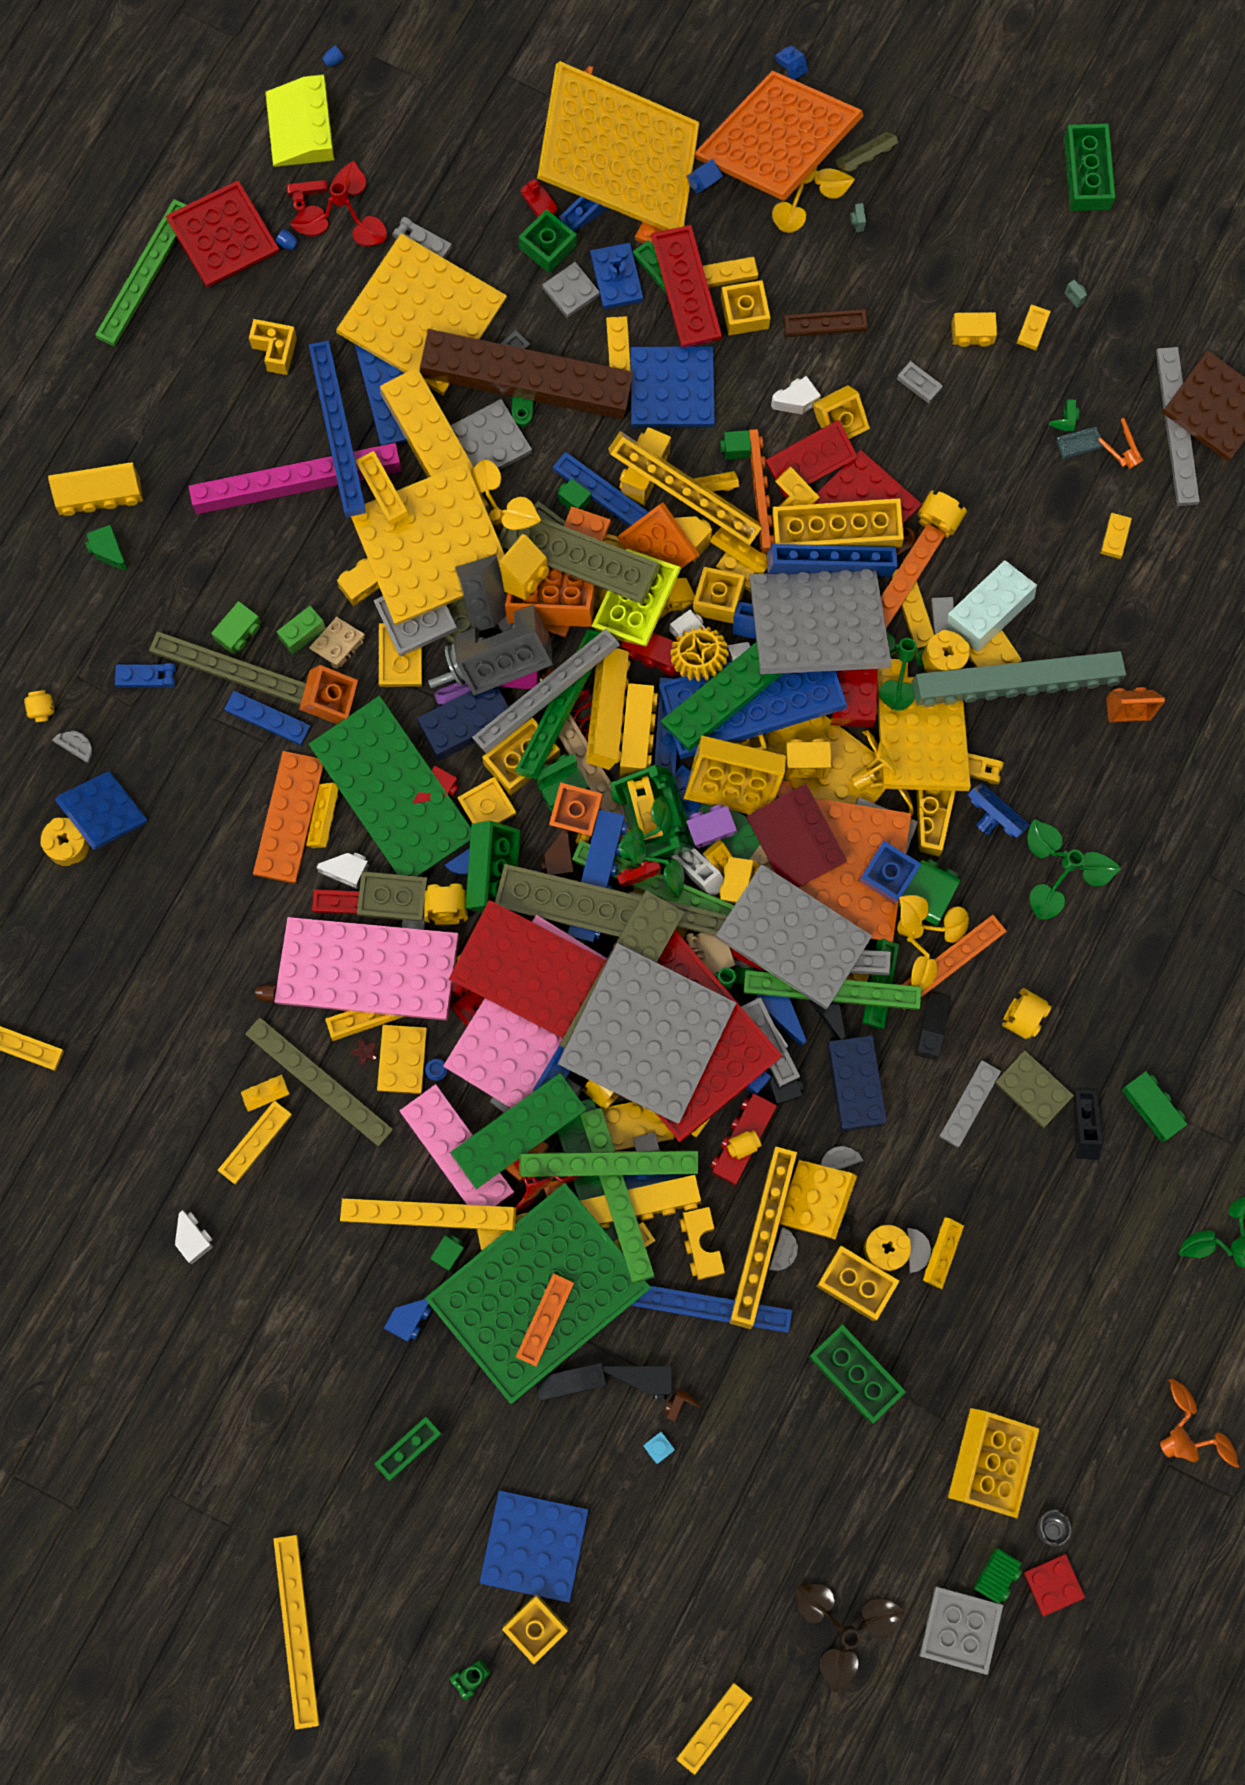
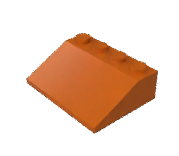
M549 568L547 577L538 584L535 592L531 593L526 600L507 593L505 603L508 623H514L515 611L534 604L544 625L592 627L597 586Z

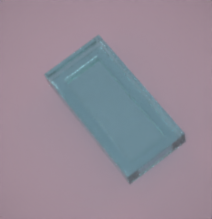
M1097 427L1057 437L1056 439L1063 459L1103 447L1098 441L1100 435Z

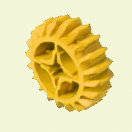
M701 625L698 630H695L691 626V632L683 630V637L677 635V642H673V649L670 652L671 661L675 670L680 672L683 678L688 676V680L691 681L696 677V680L700 682L701 678L704 677L708 681L710 675L716 676V671H722V665L727 664L726 658L729 656L728 646L724 642V637L719 635L717 630L711 631L709 626L703 630ZM697 649H699L702 659H700Z

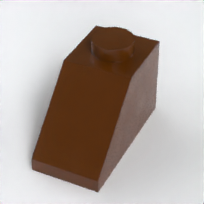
M563 830L544 854L545 861L541 862L542 873L562 878L573 877L567 830Z

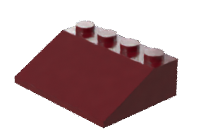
M807 784L796 788L746 816L775 873L798 888L847 862Z

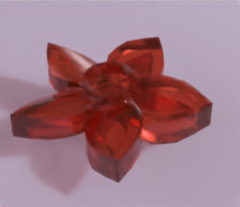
M359 1039L358 1046L360 1049L353 1050L351 1054L360 1056L359 1062L361 1066L366 1062L367 1058L377 1060L375 1054L371 1052L374 1050L376 1043H369L366 1046L365 1042Z

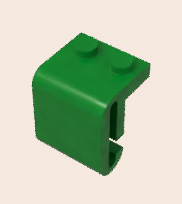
M568 754L562 755L556 759L557 762L551 765H543L535 779L536 785L551 813L553 812L560 782L588 790V785L577 767V759L574 754L569 756Z
M927 858L926 861L921 860V866L909 883L903 896L916 895L924 898L929 908L928 915L924 920L937 926L961 879L957 878L958 873L948 868L943 871L938 868V863Z

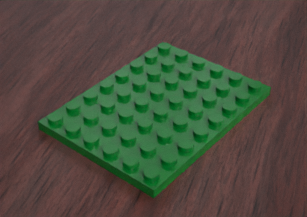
M563 1183L515 1223V1231H505L425 1297V1299L504 1397L512 1404L651 1289L646 1280L632 1284L623 1252L569 1186ZM555 1273L573 1281L574 1284L537 1366H534L516 1358V1355L551 1277Z

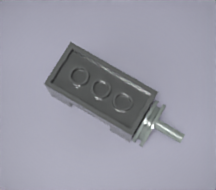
M534 604L515 611V624L512 625V629L485 639L479 636L475 628L455 635V643L452 644V647L450 645L445 646V655L451 672L429 680L430 687L434 688L456 680L460 686L465 685L466 682L473 695H477L553 665L551 637Z

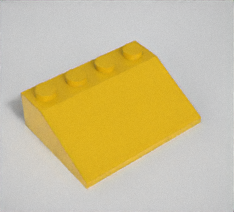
M701 736L684 799L711 806L723 804L724 807L728 806L732 811L751 814L775 800L785 774L786 756Z
M970 1408L948 1498L1018 1518L1039 1428L987 1411Z

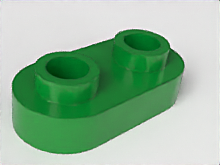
M512 397V418L517 426H528L533 417V401ZM524 412L526 415L521 417L518 414Z

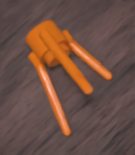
M1121 418L1124 434L1131 448L1123 453L1124 458L1102 438H1099L1098 441L1120 462L1122 467L1127 465L1130 469L1142 462L1143 458L1136 448L1125 419Z

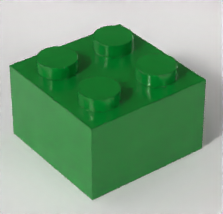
M547 209L519 236V249L549 274L577 247V234Z

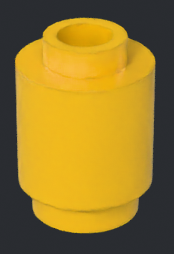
M753 1130L751 1132L746 1131L729 1139L727 1149L732 1158L736 1156L740 1160L758 1151L757 1148L762 1145L756 1132Z

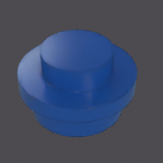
M432 1059L427 1063L425 1072L428 1078L439 1081L446 1076L447 1069L443 1067L445 1063L443 1060Z

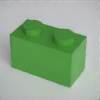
M238 601L211 634L216 642L234 655L237 651H241L247 643L246 640L250 635L256 634L261 622L255 613Z
M309 606L276 632L279 640L293 655L326 628L323 620Z

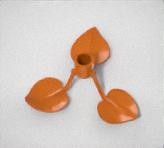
M1169 1379L1174 1400L1185 1411L1186 1415L1174 1430L1170 1431L1171 1436L1160 1442L1164 1454L1169 1458L1174 1456L1191 1462H1197L1199 1460L1197 1447L1214 1444L1217 1446L1219 1455L1227 1463L1238 1468L1236 1451L1231 1441L1224 1434L1218 1432L1215 1434L1216 1439L1195 1444L1190 1440L1182 1426L1191 1417V1413H1197L1195 1400L1183 1384L1174 1379Z

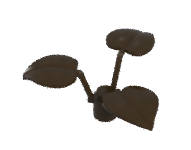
M816 1583L801 1585L796 1590V1605L801 1616L806 1621L816 1624L821 1622L825 1615L840 1631L839 1637L844 1646L841 1647L840 1651L835 1648L827 1650L820 1658L819 1663L821 1674L833 1692H838L847 1686L858 1670L856 1654L845 1650L859 1645L861 1640L860 1634H862L864 1626L866 1625L867 1631L872 1636L884 1638L896 1629L904 1614V1610L896 1603L887 1599L876 1598L869 1600L862 1607L861 1613L865 1620L861 1622L858 1629L850 1625L842 1627L827 1612L834 1605V1596L828 1587Z

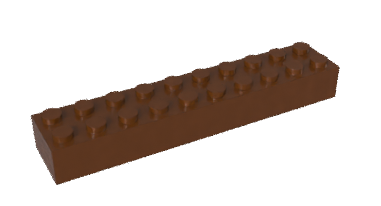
M432 329L427 331L420 364V373L426 379L622 420L627 407L633 375L632 371Z

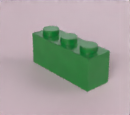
M1145 1071L1121 1089V1091L1163 1143L1187 1125L1185 1122L1186 1118L1179 1109L1176 1110L1173 1107L1170 1096L1159 1089L1156 1078Z
M425 1417L374 1464L388 1481H392L434 1443L442 1433L428 1417Z

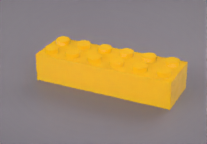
M417 367L380 386L382 398L428 478L465 462L471 472L474 468Z
M900 498L773 507L774 544L902 547L903 544Z

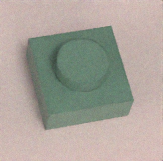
M863 203L855 204L854 211L850 213L851 225H855L856 232H864L866 224Z
M1075 280L1067 285L1064 292L1076 308L1083 305L1087 297L1085 288Z

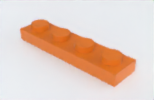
M553 1273L516 1358L537 1366L572 1289L573 1281Z

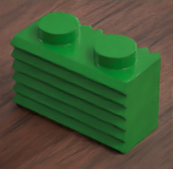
M995 1548L973 1589L995 1603L999 1604L1001 1600L1005 1602L1011 1592L1008 1587L1012 1580L1016 1582L1022 1573L1020 1568L1022 1563L1002 1550Z

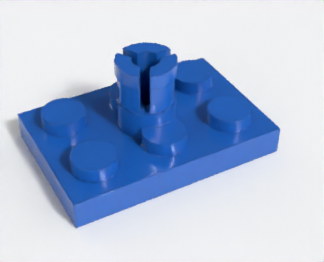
M630 243L590 250L603 310L643 302V294Z
M983 783L973 788L968 794L971 797L970 801L976 807H982L986 811L981 820L976 823L977 827L982 832H985V834L990 835L992 830L1000 823L1004 826L1003 830L1008 835L1017 838L1030 826L1026 820Z

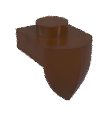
M903 527L904 540L902 547H896L897 557L911 550L916 542L915 532L909 527Z
M678 1389L674 1400L668 1401L664 1413H667L666 1419L675 1422L683 1401L699 1408L701 1405L692 1395Z

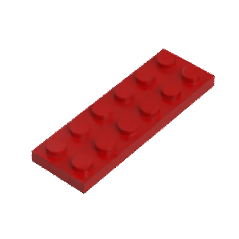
M688 225L652 233L651 239L681 349L721 340V331L692 226Z

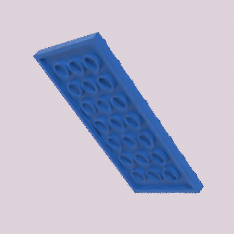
M731 662L727 663L726 665H722L723 669L727 667ZM836 671L784 673L708 737L735 743L847 709ZM712 675L709 676L708 681L713 678ZM688 676L660 683L659 686L667 714L671 713L708 681L704 677L701 678L700 682L696 680V677L690 681ZM674 737L680 759L696 754L698 745L689 752Z

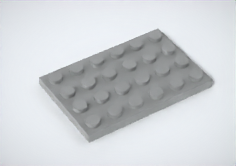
M762 864L715 935V938L824 1009L829 1007L872 937L866 931Z

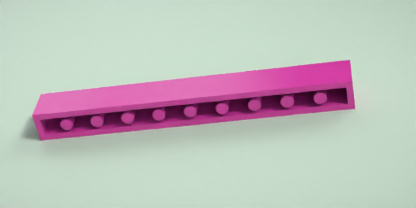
M396 443L353 452L354 458L357 460L374 451L387 475L401 472ZM330 456L190 485L189 491L195 513L201 514L336 486L338 481L333 458ZM356 464L359 481L365 480Z

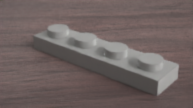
M761 997L741 1006L783 1055L778 1062L770 1067L779 1087L800 1078Z
M984 1061L979 1063L939 1135L941 1139L959 1148L1001 1072L1000 1070Z

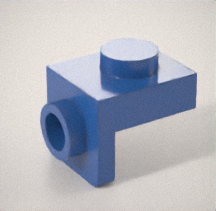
M792 45L775 55L776 62L787 69L790 79L795 80L808 72L804 54Z

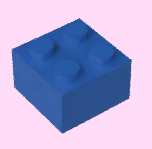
M883 841L858 881L895 904L905 892L921 863Z

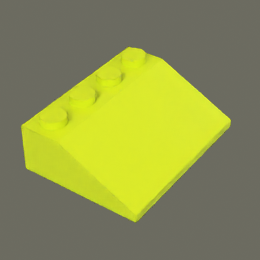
M324 75L302 77L266 91L273 166L334 161Z
M626 549V551L659 563V571L643 604L607 591L592 627L599 632L607 629L619 641L647 646L681 567Z

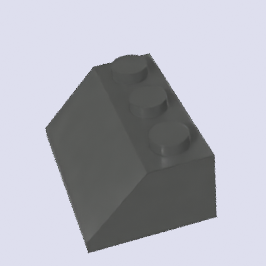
M493 555L456 566L455 570L471 627L475 628L477 632L495 627L506 615L505 603L507 598L506 592H504L497 556Z

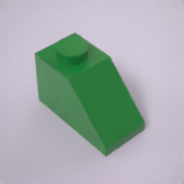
M110 525L86 533L89 541H86L85 544L89 554L94 553L97 560L120 570H128Z

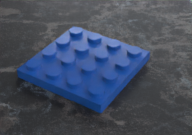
M713 346L686 347L682 349L681 347H630L631 371L633 372L631 380V427H714Z
M499 1491L480 1584L531 1595L537 1594L541 1597L570 1603L588 1509Z

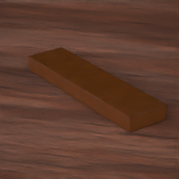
M866 309L784 315L785 337L867 331Z

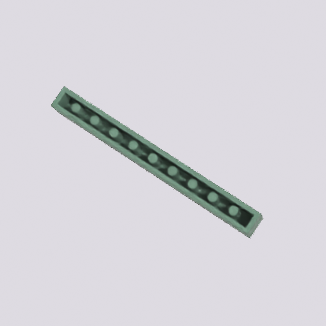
M1121 651L921 673L916 674L912 680L916 706L932 707L937 703L951 705L963 700L969 703L981 698L993 700L998 698V696L1012 698L1025 693L1031 696L1042 691L1055 693L1060 689L1074 691L1086 686L1089 689L1104 684L1116 686L1126 676Z

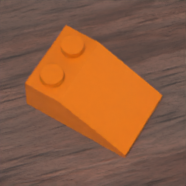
M1144 687L1135 688L1133 691H1125L1123 688L1114 689L1106 698L1109 722L1150 721L1164 704L1165 698L1156 691L1146 690Z

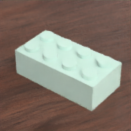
M1004 560L948 613L946 627L962 636L971 647L979 652L1035 598L1037 585Z

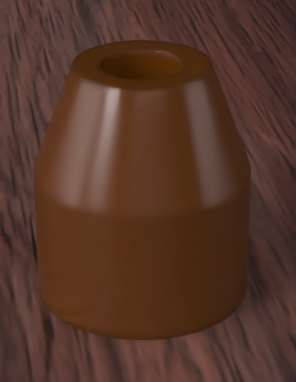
M265 984L256 987L255 997L263 1002L275 1003L277 985Z

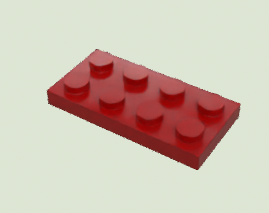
M836 420L765 459V462L774 480L791 466L807 484H810L856 459L857 455L840 421ZM777 484L783 497H787L788 494Z

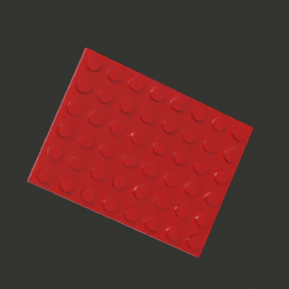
M674 930L657 963L736 1002L677 931ZM736 1002L679 1124L658 1114L656 1115L681 1143L778 1062L783 1055Z

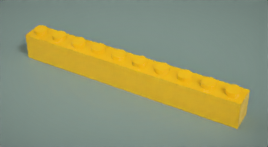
M695 1175L627 1190L635 1216L640 1218L641 1221L653 1219L654 1214L662 1213L663 1216L675 1214L676 1209L694 1210L698 1208V1204H701ZM605 1195L581 1200L604 1230L609 1229L613 1220ZM527 1213L516 1215L515 1223ZM477 1229L481 1251L505 1231Z

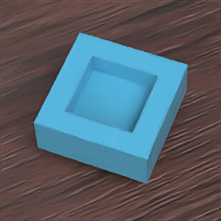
M662 1432L643 1445L656 1464L675 1450Z

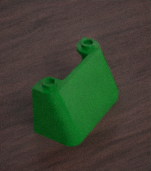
M653 765L610 783L611 798L614 802L623 805L630 829L639 826L627 781L634 780L635 782L642 780V777L648 776L654 800L662 796L670 806L673 816L672 828L668 834L663 833L662 836L644 840L646 856L663 859L688 852L695 848L674 775L668 768ZM644 788L636 790L637 796L646 794ZM630 858V860L634 863V865H640V864L635 863V862Z

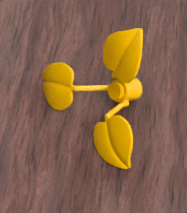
M816 167L800 184L793 205L788 202H780L774 207L772 212L773 221L783 232L791 233L799 230L806 220L805 210L796 207L804 184L811 182L814 178L815 183L820 185V192L828 198L835 199L846 193L853 184L854 178L835 169L825 168L816 171Z
M482 460L471 470L470 473L479 494L485 492L494 510L489 513V518L492 526L497 530L502 531L504 526L509 530H522L541 522V518L533 503L525 497L512 499L507 505V510L502 511L497 507L489 490H495L500 486L501 473L493 462Z
M868 730L862 733L868 737L869 743L875 751V759L864 767L862 771L851 776L858 791L868 786L871 789L883 786L882 782L874 783V781L877 780L875 772L884 766H887L894 776L897 775L887 749L882 742L878 744ZM878 761H881V762H882L880 765L876 766L875 768H873V769L871 768V767H872L873 765H875ZM898 789L908 803L909 813L912 816L914 811L908 791L906 789Z
M906 895L899 897L901 920L898 923L897 931L899 934L907 936V941L911 942L924 955L916 959L911 979V986L921 987L922 991L934 982L938 968L937 962L934 959H929L930 955L914 939L921 937L924 929L940 932L945 931L944 937L947 942H957L967 931L969 917L964 908L956 906L949 909L944 918L945 927L922 925V920L927 917L929 911L927 901L920 896Z

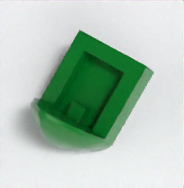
M1067 399L1064 406V419L1051 421L1049 425L1062 431H1074L1076 420L1079 418V407H1076V400Z

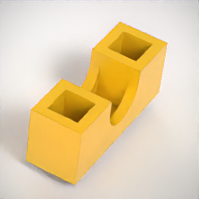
M707 1207L683 1213V1219H679L682 1232H686L688 1241L684 1242L687 1254H691L693 1263H690L692 1276H697V1280H703L724 1275L725 1271L720 1251L709 1253L704 1251L699 1244L701 1235L714 1231L710 1208Z

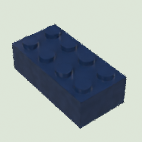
M495 687L477 695H473L472 691L418 717L417 720L437 761H440L476 743L472 737L509 707L498 687Z
M873 1036L828 1042L827 1052L840 1132L885 1126L887 1120Z

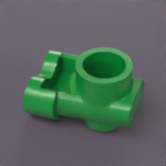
M479 1660L464 1671H457L449 1679L458 1689L462 1698L468 1700L475 1694L474 1689L490 1674V1671L483 1661ZM474 1670L479 1672L480 1677H475Z

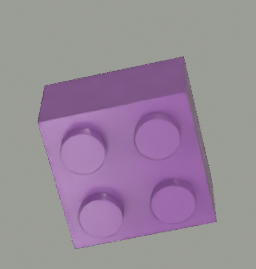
M723 804L710 808L711 812L703 814L698 812L690 815V820L686 822L695 846L698 849L715 843L718 840L739 834L728 806L724 807Z

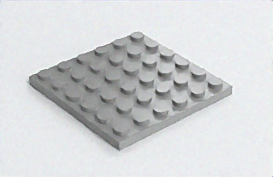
M863 569L862 571L855 572L842 570L841 572L833 573L821 571L810 574L806 572L798 574H749L760 674L891 668V658L876 571Z
M616 943L558 1061V1065L679 1124L736 1002Z

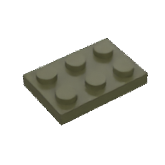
M362 872L357 916L423 922L425 891L428 879L425 877Z
M1025 1050L995 1081V1084L1042 1128L1074 1096Z

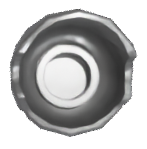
M1056 1509L1045 1512L1039 1518L1036 1527L1039 1538L1052 1547L1064 1545L1071 1536L1072 1528L1068 1517Z

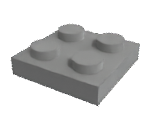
M576 262L542 284L543 290L566 318H569L600 296L599 290Z

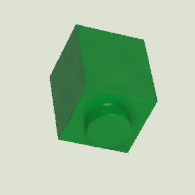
M749 430L724 432V438L720 440V451L724 452L725 460L750 458Z
M572 478L568 483L564 482L558 490L559 502L569 510L571 506L584 510L591 502V493Z
M453 1235L450 1238L444 1236L430 1259L451 1272L465 1250L461 1246L463 1242Z

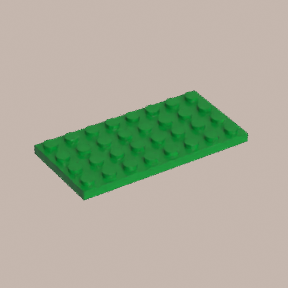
M380 696L308 744L397 875L419 877L470 842V826ZM418 792L431 793L430 801L413 803Z

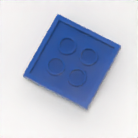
M110 771L58 795L55 800L93 850L145 825L147 822L146 817Z

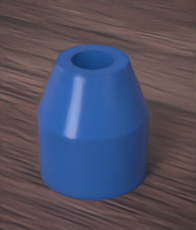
M334 45L325 53L322 59L327 67L339 64L345 58Z
M282 229L275 243L285 249L294 250L298 241L292 233Z

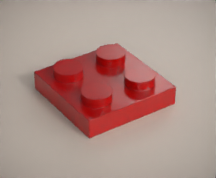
M1066 1554L1023 1572L1043 1617L1085 1598Z

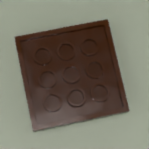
M1207 350L1162 413L1229 462L1245 441V377Z

